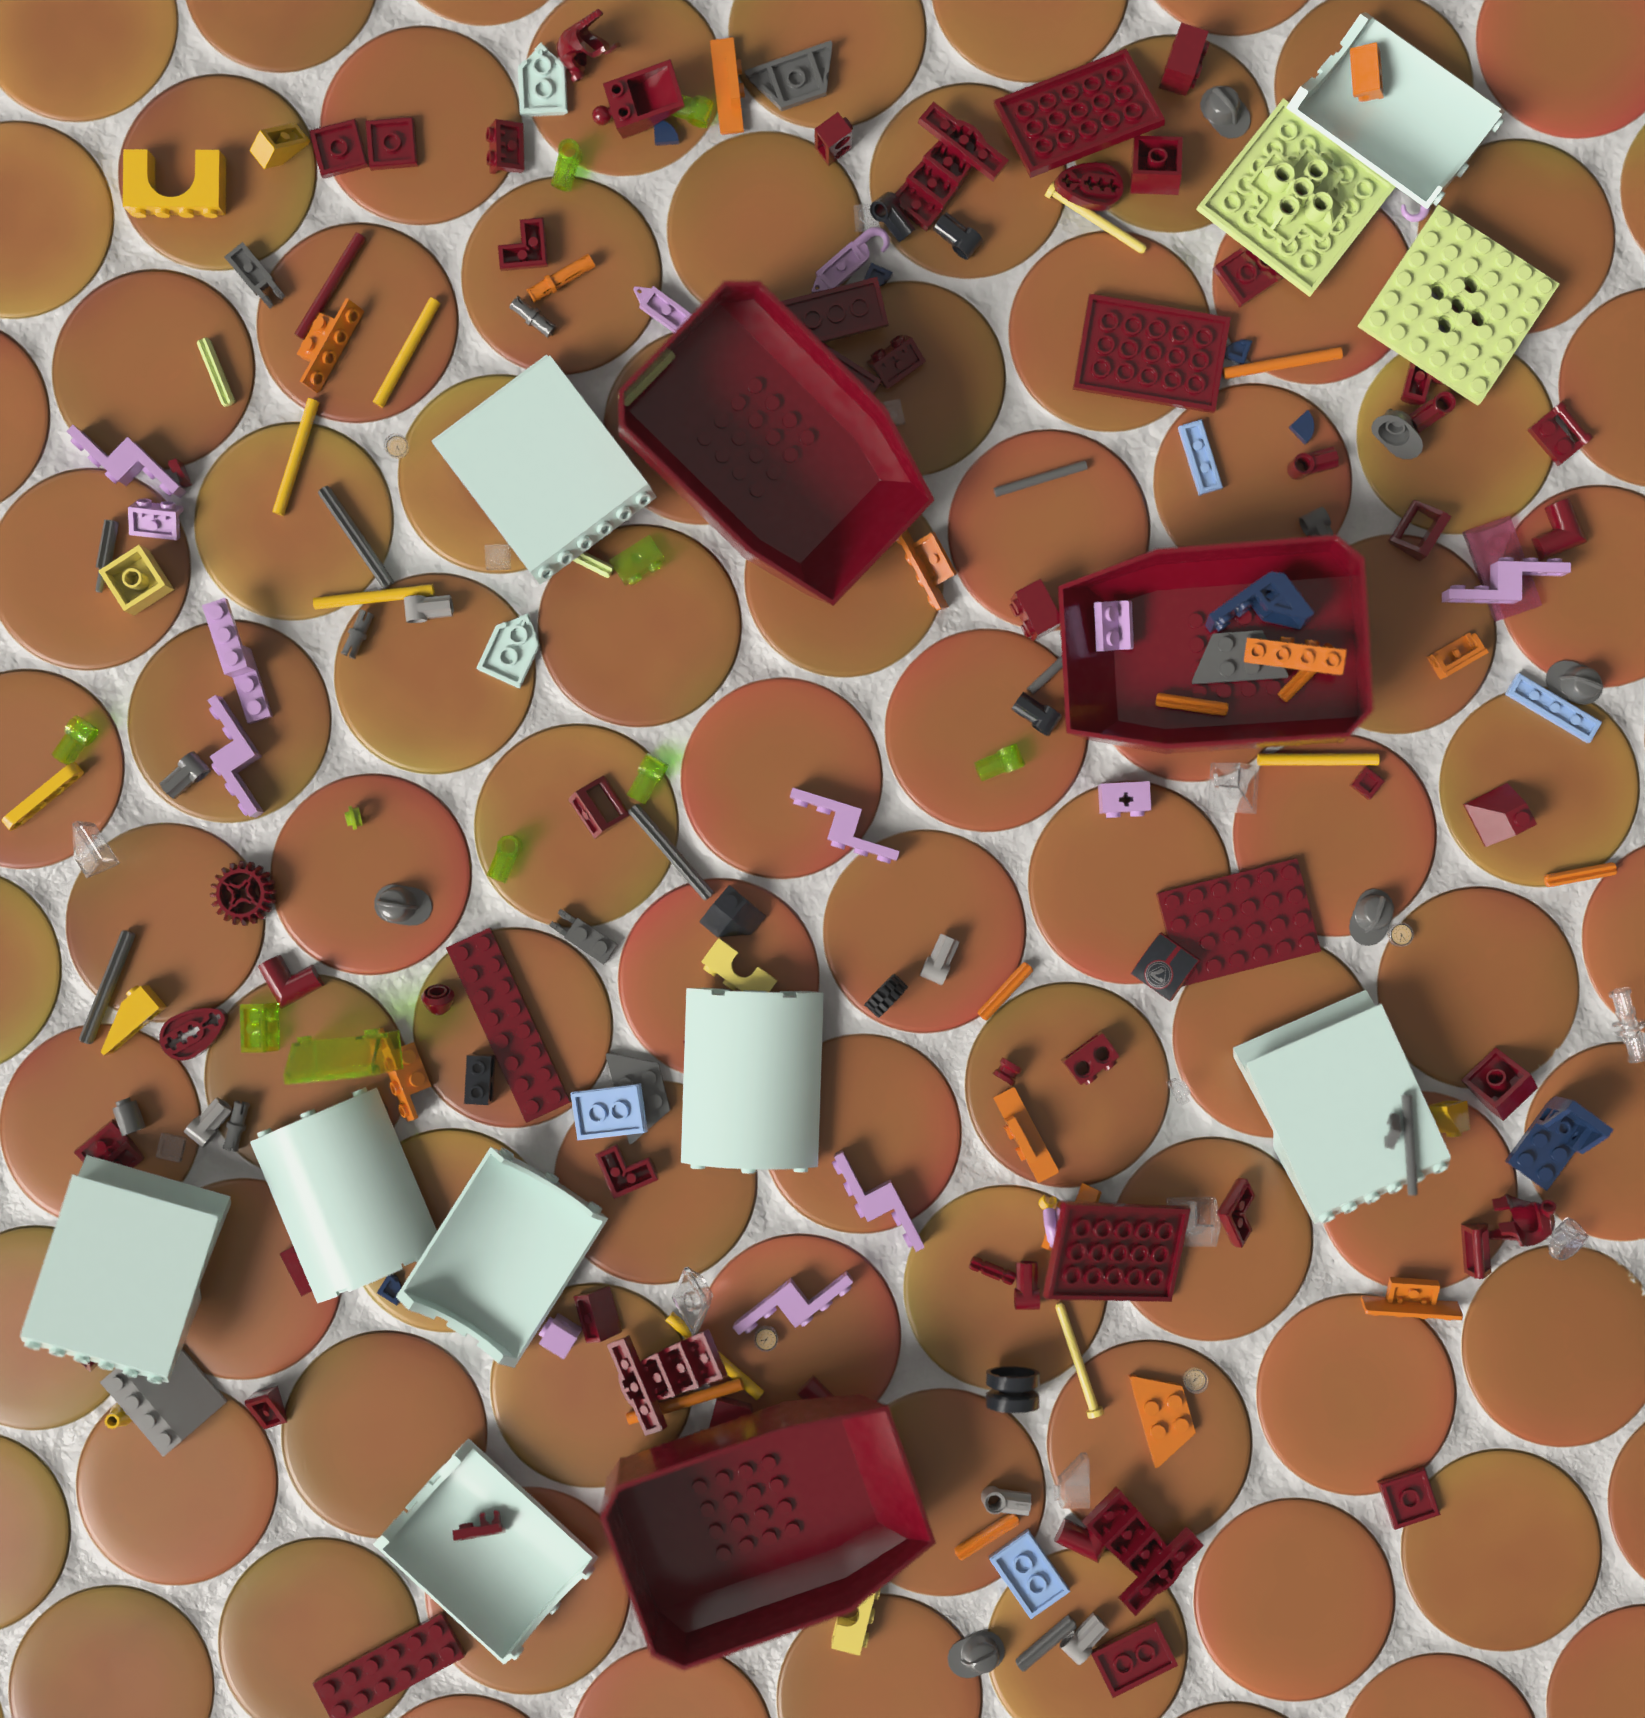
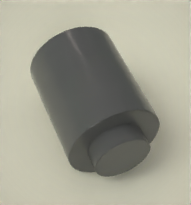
M129 1097L115 1102L117 1107L112 1110L122 1136L146 1128L136 1100L131 1101Z

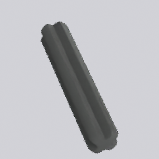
M1067 1615L1016 1658L1015 1661L1019 1669L1023 1672L1026 1671L1077 1627L1074 1619Z

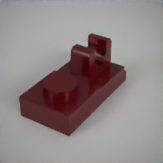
M494 1511V1519L491 1524L486 1520L484 1512L479 1515L480 1526H474L473 1522L459 1524L458 1530H452L453 1541L506 1533L505 1528L501 1524L500 1512Z

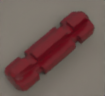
M975 1256L972 1257L969 1264L971 1270L975 1272L981 1271V1274L998 1281L1001 1279L1003 1283L1008 1285L1014 1283L1016 1278L1015 1272L1008 1269L1005 1271L1003 1267L988 1261L982 1262V1259Z

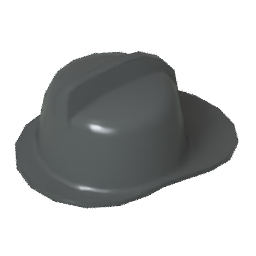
M1216 86L1203 94L1200 102L1201 111L1214 129L1221 136L1229 139L1244 135L1250 125V113L1240 100L1237 92L1231 87Z
M1390 408L1384 415L1373 421L1371 427L1373 435L1396 457L1413 459L1422 452V438L1413 428L1411 417L1404 411Z
M1560 661L1552 665L1546 673L1548 689L1563 699L1587 705L1595 702L1602 693L1604 685L1602 684L1601 676L1596 670L1572 661Z
M387 885L376 894L374 908L377 915L384 921L415 926L428 919L432 911V902L423 890L401 885Z
M1371 889L1361 894L1357 900L1350 919L1349 930L1353 939L1359 944L1366 946L1375 945L1383 940L1394 912L1392 899L1387 893L1382 890Z
M989 1631L979 1632L953 1644L948 1653V1664L953 1673L959 1677H977L991 1672L1000 1665L1004 1658L1005 1649L998 1635Z

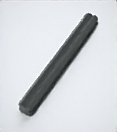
M329 486L321 488L318 491L319 496L381 587L384 589L390 587L394 580Z
M638 804L634 805L629 810V814L703 900L709 899L714 894L713 890Z
M122 930L79 1037V1041L85 1044H92L94 1042L134 941L135 934L131 931Z

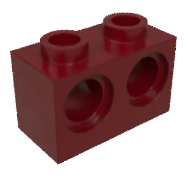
M839 112L815 128V148L828 166L852 150L853 126L846 117L842 118Z
M1098 1032L1061 1059V1061L1078 1084L1082 1085L1085 1083V1085H1088L1098 1078L1096 1074L1102 1069L1107 1071L1117 1064L1116 1059L1120 1056L1102 1032ZM1104 1046L1107 1049V1055L1104 1059L1099 1060L1096 1058L1095 1052L1099 1047ZM1080 1061H1086L1088 1065L1087 1071L1083 1074H1078L1076 1071V1065Z

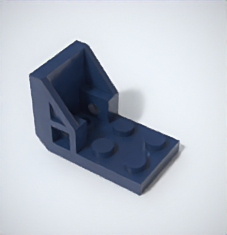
M1269 572L1210 613L1205 626L1210 633L1216 629L1220 632L1230 625L1229 621L1237 615L1240 618L1249 612L1251 606L1262 621L1300 630L1308 625L1314 612L1284 573Z
M1555 1096L1545 1104L1505 1162L1540 1188L1548 1191L1575 1152L1584 1154L1607 1139L1614 1129L1574 1100Z

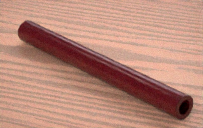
M356 232L295 331L294 334L302 340H305L314 320L319 313H322L364 244L366 238L360 233Z

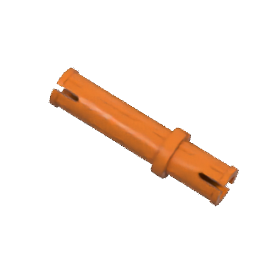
M587 253L550 276L547 274L542 281L527 288L526 291L533 303L550 293L558 292L557 289L595 268V264Z

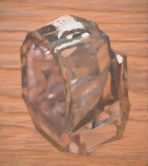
M1567 1217L1562 1220L1552 1233V1240L1549 1242L1548 1247L1549 1254L1554 1259L1566 1260L1586 1244L1589 1236L1575 1220Z

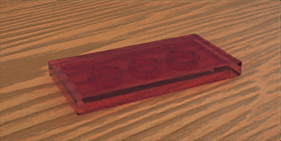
M1510 516L1462 533L1481 586H1489V590L1491 564L1503 557H1512L1514 561L1522 562L1525 559ZM1522 575L1521 601L1515 604L1488 603L1494 622L1540 607L1542 603L1532 576Z

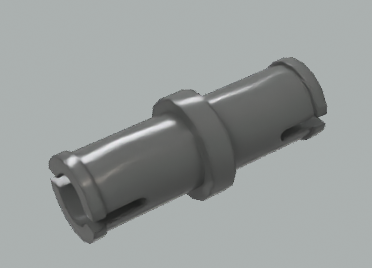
M517 296L510 304L509 308L524 318L527 325L534 326L547 338L556 330L557 325L540 314L541 311L538 308L534 309L522 300L520 296Z
M362 609L359 610L353 628H349L348 639L341 651V654L347 656L350 648H352L349 654V658L356 659L362 641H366L367 630L374 618V615L368 612L365 621H363L366 611Z
M239 1100L234 1101L231 1119L227 1121L226 1125L228 1131L223 1149L231 1151V1148H233V1152L239 1150L242 1132L246 1130L247 1126L245 1120L250 1107L248 1102L242 1101L241 1104Z

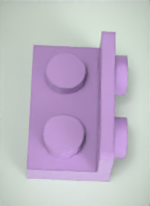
M137 499L136 502L128 507L129 535L178 540L180 538L179 514L183 512V506L175 505V502L171 501L152 503L150 499Z
M1132 601L1095 602L1096 651L1133 649Z

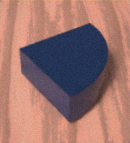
M662 120L654 125L656 146L679 144L678 135L669 123Z
M871 263L864 280L877 277L881 287L891 279L893 272Z
M1243 339L1226 347L1224 359L1237 364H1244L1252 341Z
M1309 410L1303 413L1289 427L1304 445L1310 440L1314 431V420Z
M394 1273L388 1275L377 1291V1294L396 1306L400 1303L396 1296L402 1288L399 1278Z

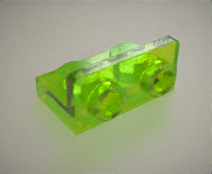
M648 535L609 561L624 585L630 584L632 586L643 579V574L648 571L653 573L663 566L662 562L666 560L651 536Z
M278 1003L240 1004L241 1053H264L280 1050Z

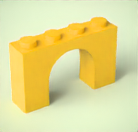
M123 149V207L132 216L137 218H144L146 215H155L161 218H168L170 215H179L184 218H193L194 215L217 218L218 215H226V158L220 150H195V178L193 184L185 193L179 196L166 197L158 194L156 190L155 157L147 149Z

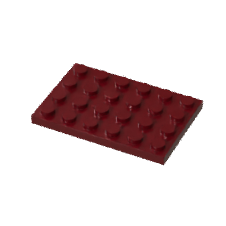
M1127 49L1120 50L994 100V108L1030 178L1165 126V118Z
M1089 294L1072 390L1214 414L1231 317Z
M1297 858L1156 893L1166 935L1200 959L1199 964L1182 987L1321 952Z
M1061 1201L1043 1297L1047 1300L1172 1302L1191 1209L1186 1206Z

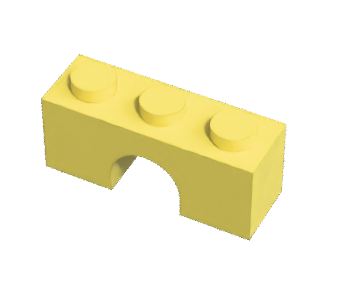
M720 938L717 939L701 961L705 964L703 968L714 977L716 974H719L725 979L722 983L733 991L738 988L741 991L770 992L778 981L759 966L748 977L737 975L733 970L732 964L739 952Z
M880 1590L858 1607L859 1610L855 1616L851 1618L837 1617L831 1639L832 1649L860 1656L862 1647H867L869 1633L866 1632L868 1623H873L875 1609L872 1608L874 1599L878 1600Z

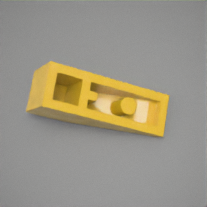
M136 985L126 993L128 997L122 1001L102 1047L101 1053L103 1056L113 1054L167 1007L149 985L140 987Z

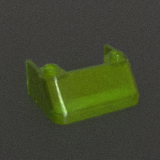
M379 1028L364 1030V1035L324 1040L312 1039V1036L297 1037V1042L291 1045L283 1073L284 1085L367 1077L403 1069L400 1032L395 1030L379 1033Z

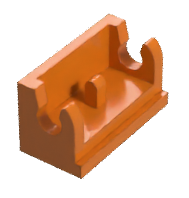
M1377 42L1350 48L1353 96L1358 97L1359 102L1378 98L1383 99L1381 52Z
M1469 632L1427 656V659L1439 679H1443L1489 652L1478 635Z

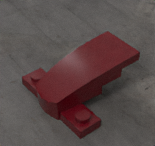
M934 101L919 118L918 124L939 139V141L923 156L922 161L906 177L904 184L895 193L900 200V210L926 232L948 206L973 167L991 181H994L1009 162L1006 157L985 142L986 140L973 125L959 119L957 120Z
M709 1329L675 1342L641 1361L630 1335L607 1344L619 1373L618 1379L621 1391L627 1402L633 1407L645 1436L662 1431L668 1427L657 1400L675 1397L682 1392L699 1388L704 1384L723 1379L728 1375Z
M1117 1487L1081 1521L1109 1551L1137 1576L1118 1596L1135 1617L1157 1594L1164 1592L1173 1585L1181 1574L1183 1567L1204 1546L1187 1526L1166 1546L1158 1533Z

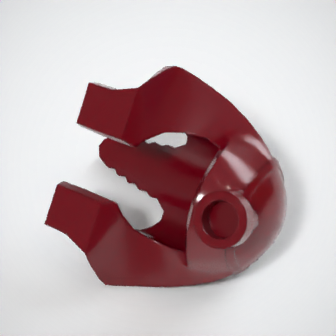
M596 9L582 20L567 28L557 42L558 58L570 71L573 83L585 77L583 71L587 67V55L595 58L602 54L613 53L621 47L619 42L610 46L608 42L588 29L594 21H597L603 15L600 9Z
M1507 1193L1500 1198L1492 1199L1494 1211L1510 1210L1513 1222L1499 1223V1229L1489 1232V1239L1518 1241L1519 1246H1534L1552 1235L1555 1228L1553 1214L1556 1212V1204L1553 1201L1544 1200L1542 1203L1530 1202L1515 1198Z

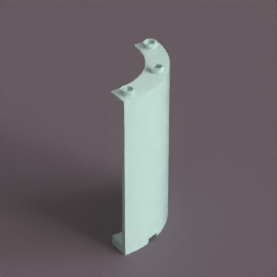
M1366 12L1361 13L1340 42V45L1343 47L1339 53L1336 52L1334 56H1329L1319 68V75L1315 79L1311 77L1305 84L1300 86L1286 108L1426 209L1432 204L1437 206L1446 194L1443 191L1456 176L1461 178L1470 166L1467 164L1468 160L1491 130L1496 132L1502 125L1504 119L1501 117L1506 111ZM1377 42L1381 52L1384 98L1359 102L1358 97L1353 96L1350 48Z
M705 987L686 988L681 1163L691 1164L692 1169H705V1166L741 1169L742 1173H756V1169H794V1172H808V1168L818 1167L824 992L730 991V989Z
M364 1087L353 1092V1098L318 1113L315 1112V1109L301 1114L302 1119L274 1132L269 1128L257 1133L259 1138L250 1142L317 1303L339 1296V1293L347 1290L350 1292L403 1269L402 1263L406 1266L415 1261L418 1262L437 1233L377 1088L367 1091V1088Z
M490 1147L396 1298L410 1311L422 1314L433 1320L438 1316L448 1321L447 1327L464 1337L470 1334L479 1341L477 1346L491 1356L498 1364L515 1368L608 1218L601 1213L602 1208L591 1201L588 1203L576 1193L558 1182L559 1178L550 1172L542 1173L515 1158L514 1154L505 1148L497 1150Z
M469 1438L405 1507L408 1512L406 1513L403 1510L373 1544L503 1664L511 1658L516 1660L524 1650L522 1645L548 1613L553 1615L561 1605L560 1600L582 1578L585 1580L589 1578L595 1570L593 1564L598 1559L588 1547ZM494 1511L500 1512L501 1524L505 1528L506 1533L453 1541L452 1530H458L459 1524L473 1522L474 1526H480L479 1515L483 1512L486 1514V1520L491 1524L494 1519Z

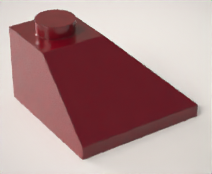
M1508 783L1463 804L1484 847L1518 835L1537 825L1527 803Z

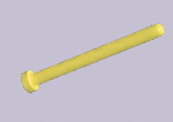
M1054 181L1052 182L1045 197L1049 199L1054 197L1137 252L1144 253L1147 248L1145 244L1096 212L1066 200L1056 192Z
M1062 1302L1057 1303L1055 1308L1089 1410L1086 1411L1088 1418L1099 1417L1104 1414L1103 1407L1097 1404L1065 1305Z

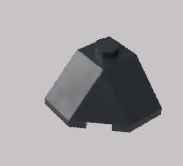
M729 885L699 922L716 937L751 935L767 916Z

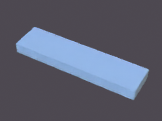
M1521 673L1516 674L1505 693L1508 697L1586 743L1592 741L1602 724L1600 720Z

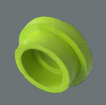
M348 806L349 811L344 812L347 826H352L353 830H356L357 827L363 826L359 807L353 808Z

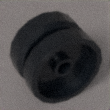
M1002 1366L986 1370V1385L992 1388L986 1393V1407L988 1409L1004 1413H1027L1040 1408V1395L1034 1391V1389L1040 1386L1039 1371L1018 1366Z

